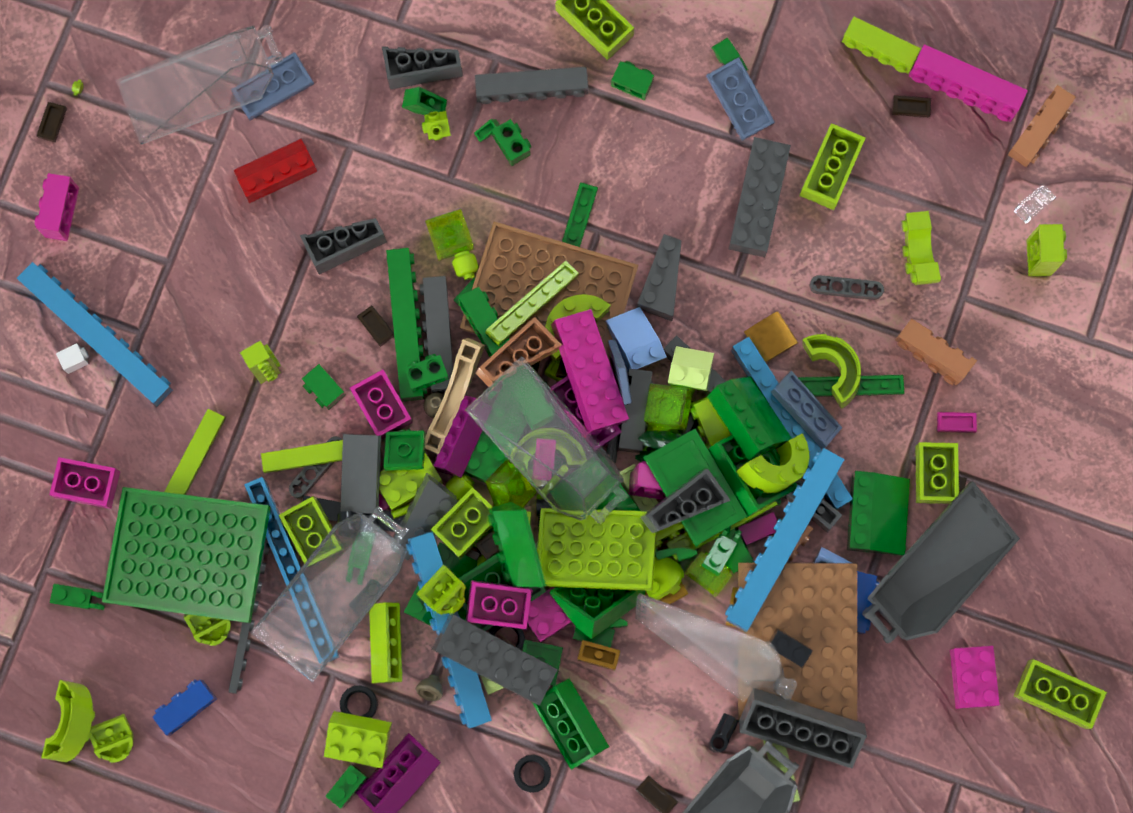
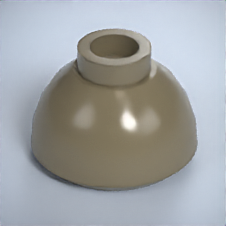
M433 392L425 398L424 411L429 417H435L443 400V393Z
M429 675L428 678L420 681L416 687L418 695L429 701L440 700L443 695V688L439 682L440 678L436 675Z

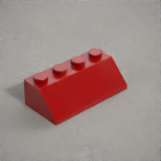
M302 139L234 170L249 204L317 172Z

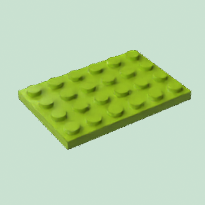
M541 508L537 553L546 587L652 591L657 532L651 533L640 518L648 511Z

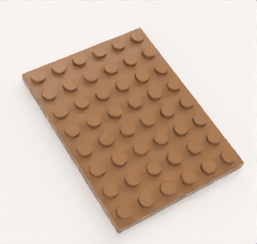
M493 221L472 290L479 287L482 292H486L489 298L488 303L491 308L494 307L496 309L498 319L564 261H567L579 273L577 278L509 336V339L534 317L545 327L550 312L562 300L574 295H592L603 299L611 305L610 311L596 323L610 361L608 340L613 339L605 321L624 313L638 265ZM464 315L460 329L475 334Z
M738 563V590L740 587H745L747 581L744 579L750 570H755L757 564ZM857 563L785 564L749 630L745 632L738 628V720L742 715L752 689L756 688L857 721ZM777 628L813 650L803 668L767 646Z

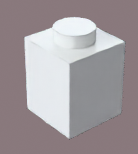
M77 343L56 353L63 370L68 374L89 364L87 361L89 355L85 347L81 348Z

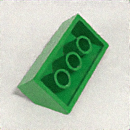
M570 678L549 689L540 705L533 703L571 770L609 748L608 743Z

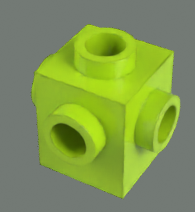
M434 111L424 115L425 122H422L423 133L428 134L429 140H440L443 137L451 136L446 111Z

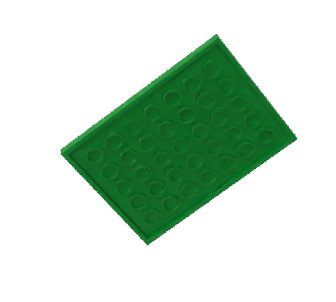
M123 487L102 602L251 623L271 506Z

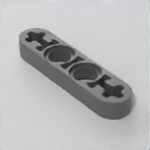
M816 275L809 284L813 293L877 300L884 293V287L880 282ZM819 280L820 284L826 285L827 281H830L828 290H826L827 286H821L820 289H817V286L813 283ZM840 282L843 288L841 291H835L832 288V284ZM853 284L860 285L861 292H852L851 286ZM865 285H867V289H873L876 286L880 292L874 295L873 291L867 290L866 294H864Z
M338 436L331 437L327 442L339 441L342 439ZM334 462L327 463L326 465L318 464L304 467L290 484V494L297 499L303 498ZM308 470L316 472L314 479L308 480L305 475ZM303 478L309 485L306 486L304 484L301 487L302 493L297 492L294 494V487H299L303 483L300 479Z

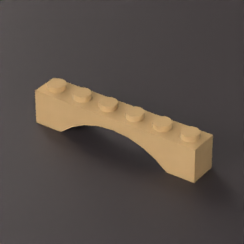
M469 338L462 340L445 395L426 434L425 449L437 454L440 453L444 439L448 435L452 421L460 408V403L468 392L485 348L484 344Z

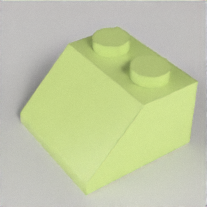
M676 346L668 384L707 391L714 353Z

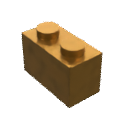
M582 640L577 661L615 671L621 650Z

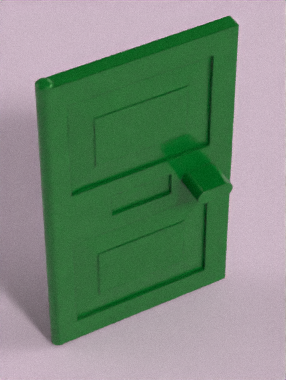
M696 429L643 457L666 497L697 473L707 468L729 497L730 501L681 521L696 547L747 517Z

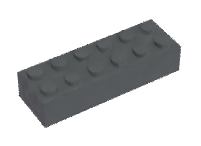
M754 137L729 250L766 257L791 145Z
M449 614L431 649L537 705L541 704L558 670L453 614Z
M756 688L752 689L739 719L740 733L765 741L770 740L774 744L849 768H853L867 737L864 723Z

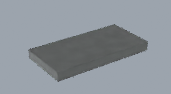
M343 434L340 512L379 513L380 435Z

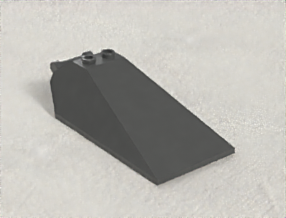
M970 481L868 597L872 604L863 611L862 615L873 623L883 635V640L886 643L892 642L898 635L902 639L911 640L938 633L1020 538L977 485ZM877 610L892 627L890 631L875 615Z
M767 740L759 751L753 746H748L723 763L682 813H790L798 787L796 782L790 777L799 768V765L796 762L790 761L772 746L773 743L770 740ZM768 752L788 769L786 773L766 758L764 754Z

